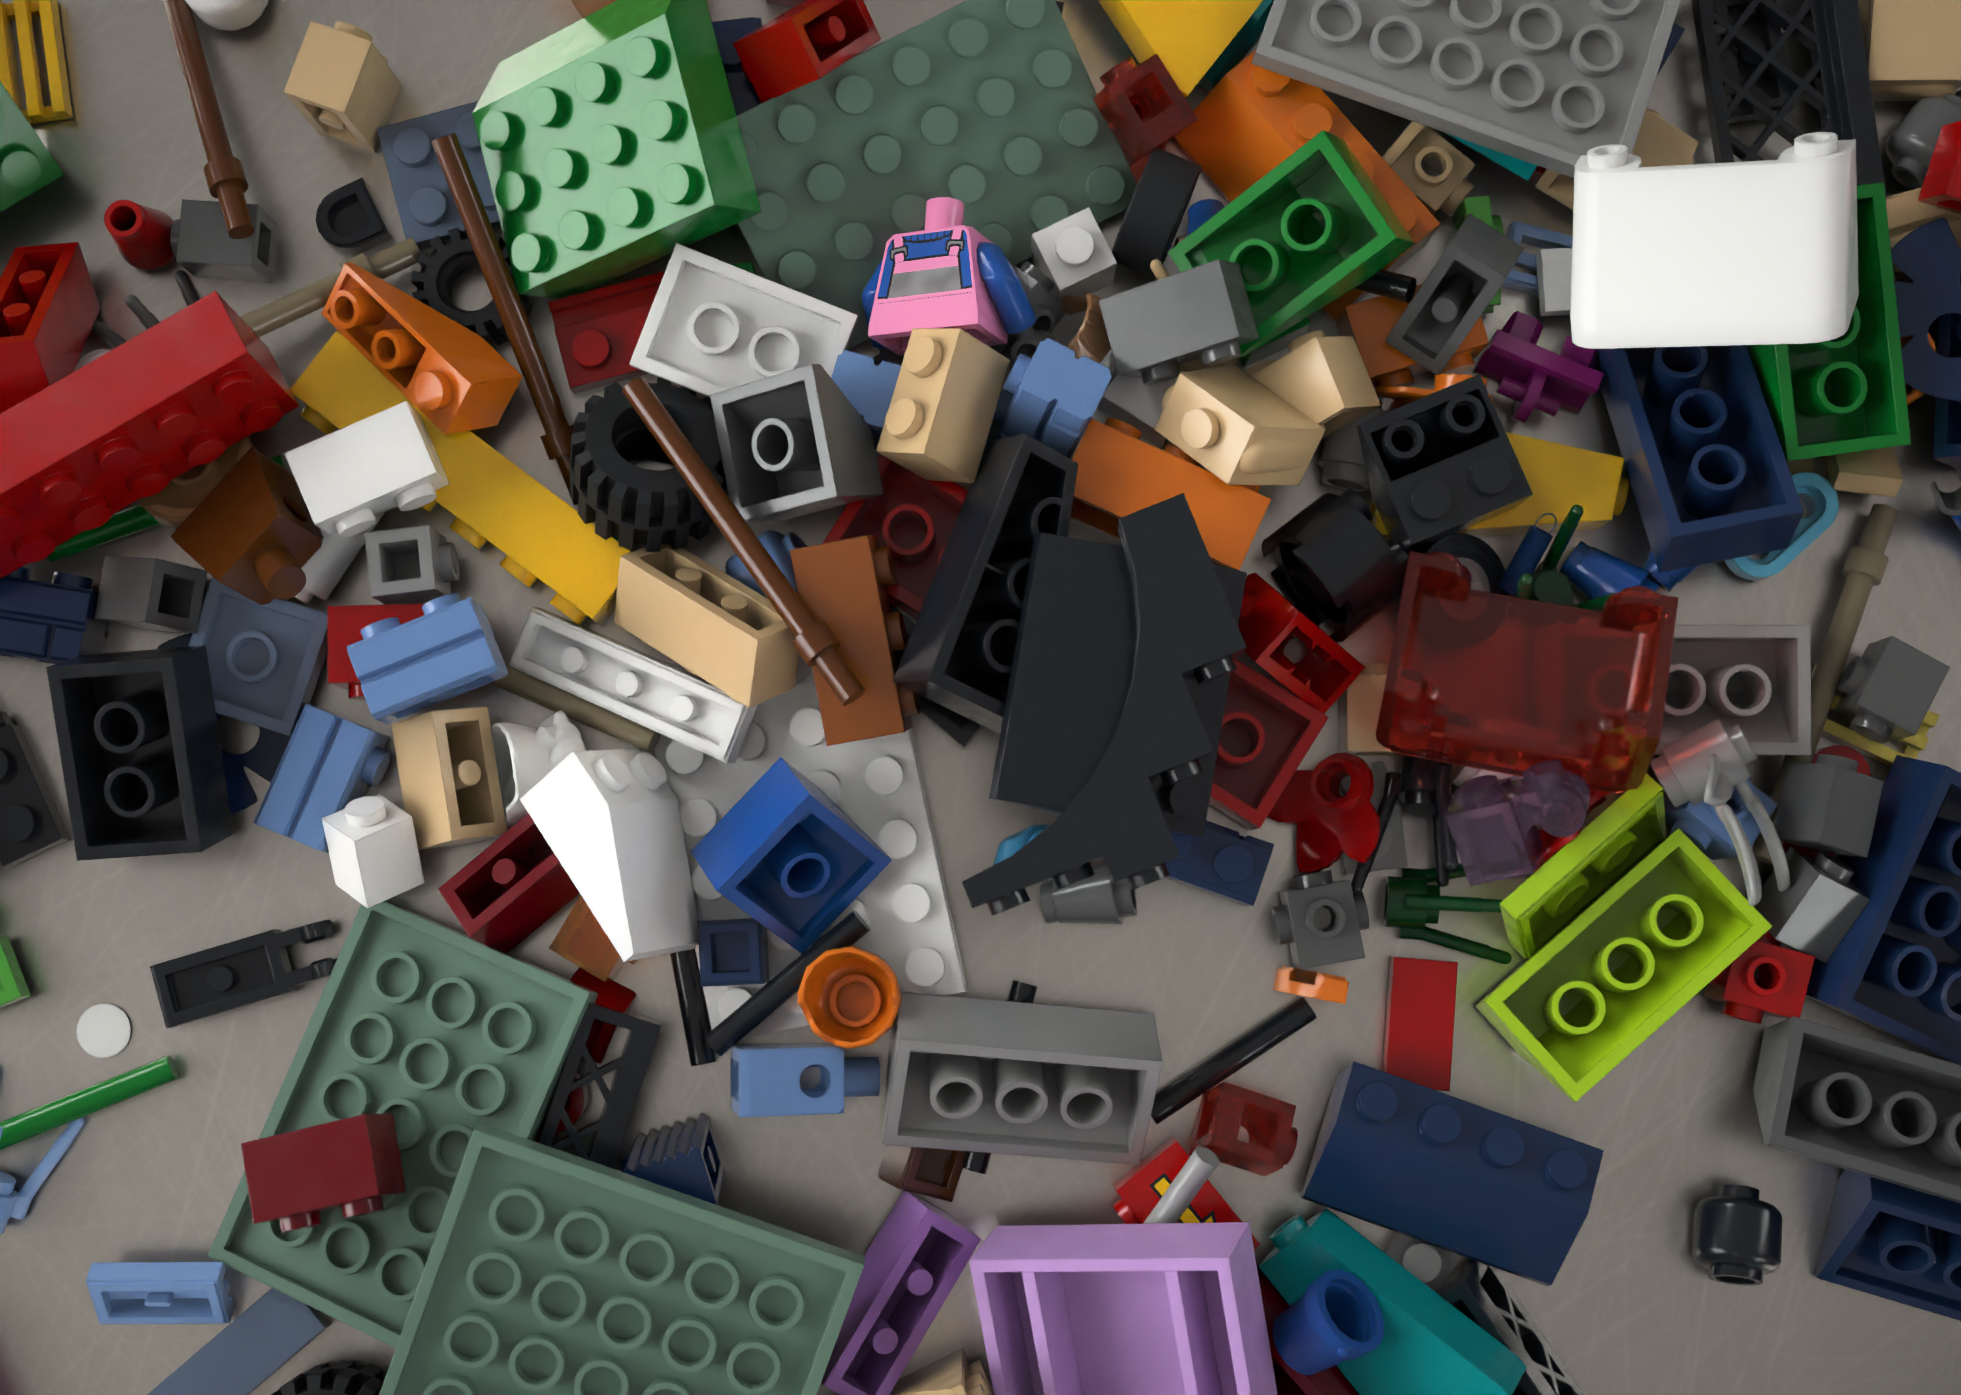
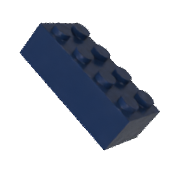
M1746 345L1598 349L1595 370L1604 373L1600 382V388L1622 458H1624V464L1659 573L1788 548L1804 511Z

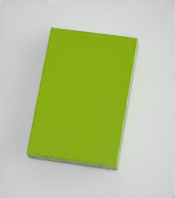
M1646 773L1587 825L1578 836L1561 848L1499 904L1509 944L1524 959L1530 958L1666 837L1664 788Z

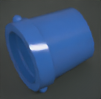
M1341 1269L1327 1270L1315 1278L1306 1287L1305 1293L1275 1319L1272 1328L1273 1340L1279 1355L1289 1367L1297 1373L1307 1376L1317 1374L1347 1360L1364 1357L1379 1346L1383 1340L1385 1330L1383 1315L1374 1295L1365 1283L1352 1273Z

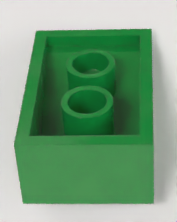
M1322 130L1169 250L1168 254L1181 272L1218 259L1240 265L1259 336L1258 340L1239 346L1242 354L1240 357H1243L1365 282L1413 246L1415 242L1344 139Z

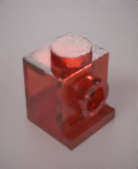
M1157 54L1138 66L1131 56L1111 68L1100 77L1105 87L1093 98L1098 110L1125 150L1126 154L1124 157L1129 167L1150 154L1155 148H1159L1179 135L1198 120ZM1130 101L1140 105L1143 112L1142 119H1140Z
M1223 1082L1202 1095L1189 1156L1192 1155L1198 1146H1202L1211 1150L1221 1163L1264 1177L1282 1169L1283 1165L1289 1163L1297 1145L1298 1130L1292 1127L1296 1105ZM1240 1126L1247 1130L1249 1143L1237 1140Z

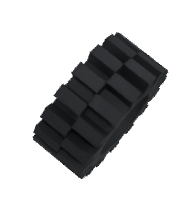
M458 227L448 230L451 239L445 242L439 236H436L429 242L434 248L432 253L427 255L421 251L416 259L421 265L420 272L412 271L411 282L417 288L416 292H412V296L480 335L487 342L493 340L497 346L507 342L504 336L506 331L493 299L488 305L475 311L462 310L456 307L451 300L450 287L455 276L466 268L480 267L468 234H463ZM495 233L516 286L505 241L500 235ZM519 295L526 315L529 317L533 306L528 301V295Z

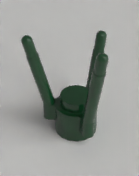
M1574 505L1571 507L1544 560L1538 565L1536 572L1533 575L1529 573L1521 575L1514 596V602L1507 609V614L1510 618L1519 619L1521 623L1529 628L1556 624L1558 621L1563 624H1575L1582 617L1607 610L1620 603V596L1617 593H1611L1576 605L1573 602L1574 593L1570 582L1564 575L1557 572V564L1583 514L1582 506Z
M1522 854L1458 863L1456 869L1449 870V879L1517 868L1525 858ZM1435 867L1428 869L1402 868V877L1387 876L1384 897V926L1399 928V939L1423 940L1502 964L1511 962L1512 957L1506 951L1425 926L1426 923L1438 924L1440 911L1501 913L1499 904L1503 900L1440 896L1439 885H1428L1430 882H1436Z

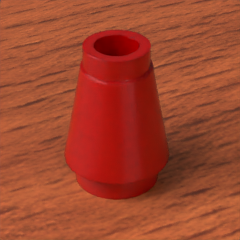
M130 200L115 201L107 208L104 215L105 226L110 232L121 256L130 265L139 269H155L165 265L174 257L170 243L171 228L174 221L169 215Z

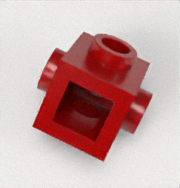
M1767 931L1706 985L1704 997L1724 1002L1723 1015L1751 1023L1762 1024L1764 1014L1786 1019L1793 1016L1800 1018L1815 956L1781 947L1782 942L1775 939Z

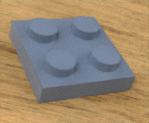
M478 101L377 128L405 238L412 237L419 250L431 248L432 245L429 242L436 236H439L443 242L451 239L448 230L459 227L463 234H467L431 143L433 140L449 134L456 133L493 230L502 229L472 114Z
M212 577L200 611L197 634L192 633L188 647L206 645L216 713L292 736L305 704H310L328 652L327 613L276 598L268 604L259 605Z

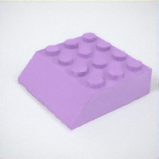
M1250 1222L996 1226L969 1260L994 1395H1278Z

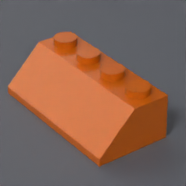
M1255 49L1224 75L1172 134L1171 139L1190 161L1201 165V173L1228 204L1322 130L1344 139L1415 242L1413 246L1382 268L1383 270L1395 272L1427 245L1439 227V221L1321 88L1251 64L1256 52ZM1352 289L1321 308V310L1334 323L1345 306L1358 303L1369 293Z

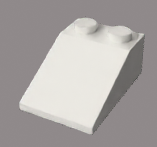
M640 748L573 751L520 798V801L624 962L694 949L699 945L698 915L678 799L666 783L667 774L665 769L654 756Z

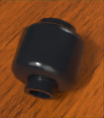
M1744 1185L1719 1186V1196L1702 1199L1696 1205L1694 1211L1692 1254L1694 1260L1700 1266L1708 1269L1709 1279L1733 1285H1761L1763 1283V1275L1773 1273L1780 1266L1782 1214L1772 1204L1759 1200L1760 1191L1758 1189Z

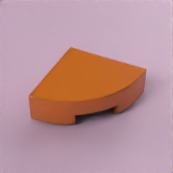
M1282 966L1281 969L1277 968L1273 990L1346 1004L1349 981H1346L1345 977Z

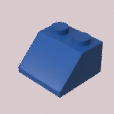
M782 757L771 766L690 851L718 893L801 954L811 946L892 861L836 803Z

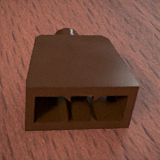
M253 447L245 453L171 535L173 541L216 580L259 605L268 604L274 598L279 600L290 599L302 591L306 584V575L301 568L318 551L324 538L320 528L314 525L293 473Z

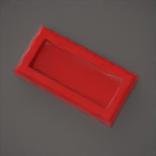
M1390 956L1383 1072L1433 1090L1450 1091L1458 962Z

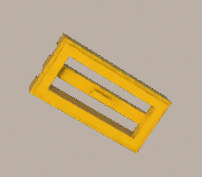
M0 0V81L30 125L73 118L58 0H13V3L8 4ZM40 16L52 104L43 107L38 54L36 53L32 17ZM11 20L16 21L26 110H23Z

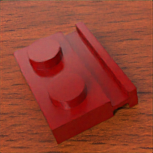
M665 271L547 302L549 311L552 314L554 330L569 388L574 394L649 374L632 367L629 363Z

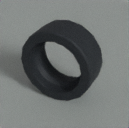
M1155 148L1152 151L1133 193L1112 249V254L1117 263L1155 278L1150 268V263L1154 259H1159L1164 264L1202 169L1201 165L1160 148Z

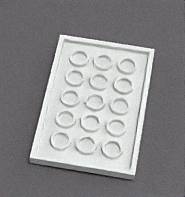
M799 657L795 688L757 705L735 763H725L665 735H660L654 749L655 755L666 771V783L678 799L698 921L752 918L716 891L690 851L771 766L782 757L819 787L892 860L811 946L854 910L867 923L870 931L852 946H857L880 955L894 971L900 985V992L947 996L968 991L912 728L903 733L827 746L812 667H808L803 659ZM675 661L667 662L670 665H673L679 669L688 672L682 665L678 664ZM767 929L769 981H771L797 959L801 953ZM697 945L695 951L700 971L699 945ZM767 983L703 987L711 1030ZM798 992L742 1039L809 1025L801 1007L798 1005Z

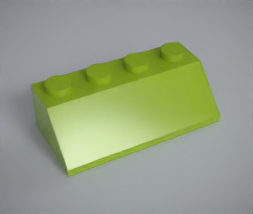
M1678 828L1658 843L1476 1005V1008L1522 1058L1568 1098L1576 1102L1764 935L1772 925L1754 906L1749 905L1748 900Z

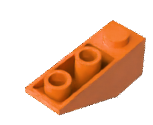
M353 262L344 264L321 313L445 435L497 426L523 377L480 335Z

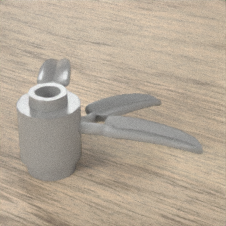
M1718 718L1662 747L1664 754L1650 761L1659 782L1675 808L1688 801L1693 806L1704 801L1714 807L1736 849L1745 880L1749 905L1754 906L1758 904L1762 898L1761 880L1748 837L1732 808L1726 804L1733 794V786H1735L1747 809L1752 813L1764 837L1774 867L1778 890L1780 892L1787 890L1790 886L1789 867L1780 838L1761 799L1752 792L1746 779L1752 777L1746 764L1756 760L1757 757L1739 725L1736 724L1725 729Z

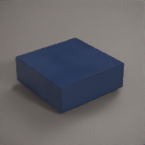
M754 918L698 921L701 987L765 984L769 982L766 927Z

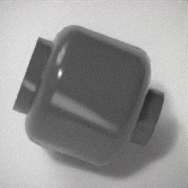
M1945 94L1941 97L1922 98L1909 110L1886 141V154L1893 165L1891 172L1895 179L1903 186L1911 190L1922 187L1941 127L1961 121V97Z

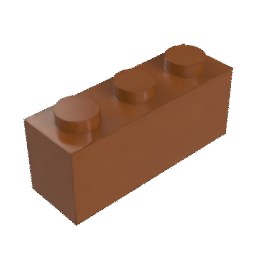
M866 535L790 550L798 596L817 622L825 621L841 643L837 651L865 689L861 697L851 704L843 706L816 666H812L827 746L903 733L913 727L911 716L920 714L919 696L917 693L892 682L900 664L899 651L906 649L908 640L901 611L891 612L886 586L895 585L896 576L889 546L879 547L877 535Z

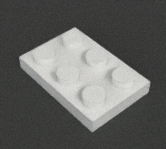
M676 243L629 364L634 368L707 397H710L711 394L810 364H820L827 374L832 377L838 354L841 355L847 349L858 321V315Z

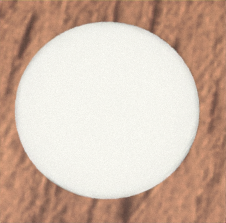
M107 1003L94 1005L87 1009L80 1017L76 1030L77 1039L82 1049L89 1055L97 1058L112 1057L120 1053L127 1045L131 1035L130 1021L125 1012L115 1005Z

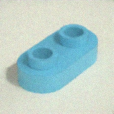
M1810 472L1792 475L1799 499L1806 504L1807 514L1805 518L1800 519L1788 548L1762 553L1759 560H1754L1749 556L1724 560L1728 568L1740 578L1757 581L1779 573L1830 527L1838 514V495L1836 490L1832 489V485L1827 479Z

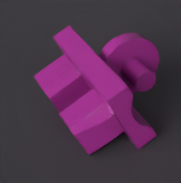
M1516 311L1511 315L1502 330H1496L1489 344L1480 354L1474 372L1498 381L1496 393L1516 401L1511 415L1512 420L1524 424L1533 409L1555 417L1559 408L1578 415L1589 396L1595 394L1598 390L1604 374L1595 370L1598 349L1579 347L1572 343V336H1566L1557 354L1537 346L1536 344L1543 325L1538 319Z

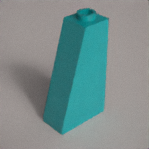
M1325 1208L1308 1221H1305L1300 1214H1297L1281 1225L1269 1237L1274 1244V1248L1261 1262L1259 1268L1289 1306L1305 1293L1306 1287L1315 1278L1327 1270L1341 1269L1352 1273L1365 1283L1376 1298L1383 1315L1385 1327L1382 1342L1375 1350L1364 1357L1347 1360L1337 1365L1359 1395L1513 1394L1527 1368L1519 1356L1329 1209Z

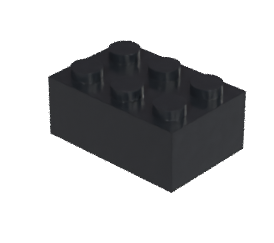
M206 645L89 654L46 667L77 861L202 852L234 834Z

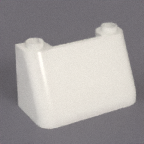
M1831 132L1803 134L1794 139V146L1780 153L1778 160L1642 167L1641 157L1628 154L1626 146L1616 144L1592 148L1587 151V155H1581L1574 170L1570 310L1572 343L1590 349L1808 344L1833 340L1843 336L1848 331L1859 296L1856 139L1838 140V135Z

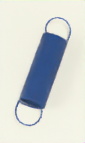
M1552 513L1543 514L1541 517H1543L1544 515H1547V514L1554 516V518H1555L1554 528H1555V526H1556V524H1557V519H1556L1555 515L1552 514ZM1535 525L1530 526L1499 581V586L1508 593L1515 595L1521 575L1525 573L1533 575L1553 536L1535 527ZM1498 591L1496 592L1495 597H1494V602H1495V604H1496L1498 607L1505 608V607H1508V606L1511 605V604H1509V605H1507V606H1499V605L1496 603V595H1497Z

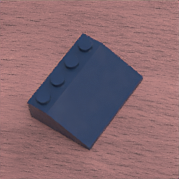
M1897 755L1882 787L1868 857L1850 856L1847 863L1855 872L1850 881L1870 898V901L1828 961L1824 963L1816 958L1814 959L1806 997L1945 1061L1961 1065V773L1945 765Z

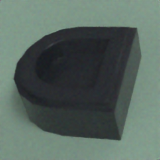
M362 177L332 191L323 198L317 208L316 224L318 232L332 248L341 253L357 254L365 252L393 238L368 184Z

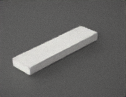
M530 607L509 666L725 763L736 762L757 705L748 708L732 700L729 695L698 676L537 607Z

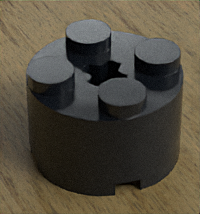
M1350 489L1340 496L1332 493L1323 494L1264 539L1261 545L1264 558L1271 552L1275 554L1279 566L1271 572V575L1285 598L1316 625L1319 626L1325 622L1336 631L1330 637L1336 642L1346 640L1402 596L1405 592L1404 577L1413 570L1412 562L1404 549L1393 540L1385 541L1370 522L1372 520V513L1366 502Z

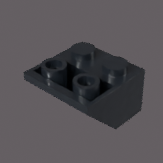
M1480 374L1364 421L1357 426L1372 499L1390 540L1399 544L1406 553L1512 510L1533 495Z

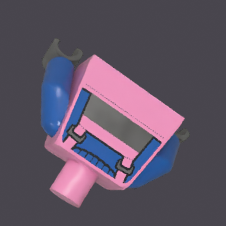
M949 197L929 199L926 202L925 230L894 234L886 242L883 259L862 292V304L868 326V337L871 339L872 346L879 348L880 351L878 355L873 357L874 365L878 366L882 361H887L902 366L913 328H961L987 346L1007 344L1008 334H1015L1017 341L1012 346L1010 353L1013 365L1020 353L1032 358L1028 351L1029 344L1038 347L1040 341H1044L1047 338L1056 341L1049 332L1034 330L1032 325H1034L1037 318L1019 277L1000 246L995 245L973 227L963 225L964 203L962 201Z

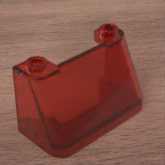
M1410 551L1375 734L1377 741L1383 747L1407 756L1601 792L1621 793L1637 789L1643 782L1661 739L1678 597L1661 595L1646 587H1628L1610 596L1604 603L1602 612L1472 590L1471 572L1466 566L1461 564L1459 559L1451 554L1443 552L1423 554Z

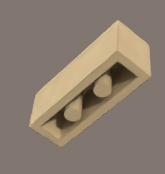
M670 544L661 545L660 552H646V547L620 556L614 617L615 624L639 638L644 644L655 648L682 665L688 672L699 676L723 691L732 700L748 708L795 688L800 657L792 645L795 636L768 598L686 549L679 548L674 550Z

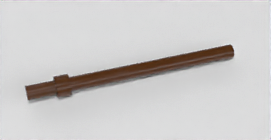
M163 0L208 163L204 166V174L209 192L212 197L219 200L229 237L232 239L248 238L254 233L253 223L244 195L248 190V182L241 160L234 157L192 9L184 0Z
M453 133L437 138L431 143L546 433L540 436L549 460L556 459L570 494L571 437L574 424L569 425L457 135Z
M637 377L628 382L622 390L623 394L793 633L795 639L792 645L808 667L816 666L843 706L857 700L864 694L865 689L837 651L841 643L827 623L815 620L645 378Z

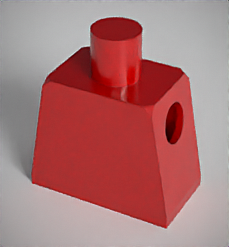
M1256 572L1246 577L1238 624L1247 647L1244 652L1300 699L1325 714L1366 667ZM1294 637H1297L1309 647L1305 658L1297 663H1292L1284 655L1286 644Z

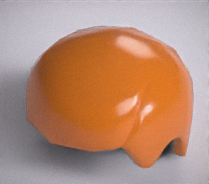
M857 946L825 951L806 967L798 990V1005L801 1007L815 1035L827 1043H832L837 1047L846 1049L872 1045L895 1026L902 1002L900 985L891 966L880 955Z

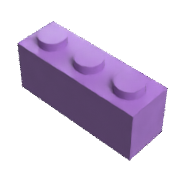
M903 1190L865 1254V1265L821 1381L822 1385L840 1395H890L981 1239L954 1217L911 1192Z

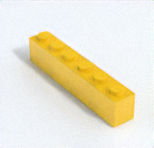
M335 331L291 387L292 393L307 404L299 415L328 435L337 429H342L407 401L421 415L450 482L449 485L435 490L436 499L422 507L430 513L438 503L456 517L450 524V529L478 550L483 547L486 541H489L506 554L499 565L530 588L538 578L557 592L549 603L579 626L588 616L603 627L615 611L620 556L631 551L620 547L619 542L612 537L605 540L597 535L594 523L585 524L578 515V511L471 431L445 435L354 345L338 331Z

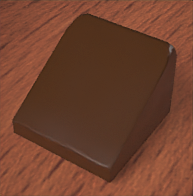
M887 1145L878 1171V1177L898 1189L952 1202L963 1169L962 1165L966 1151Z

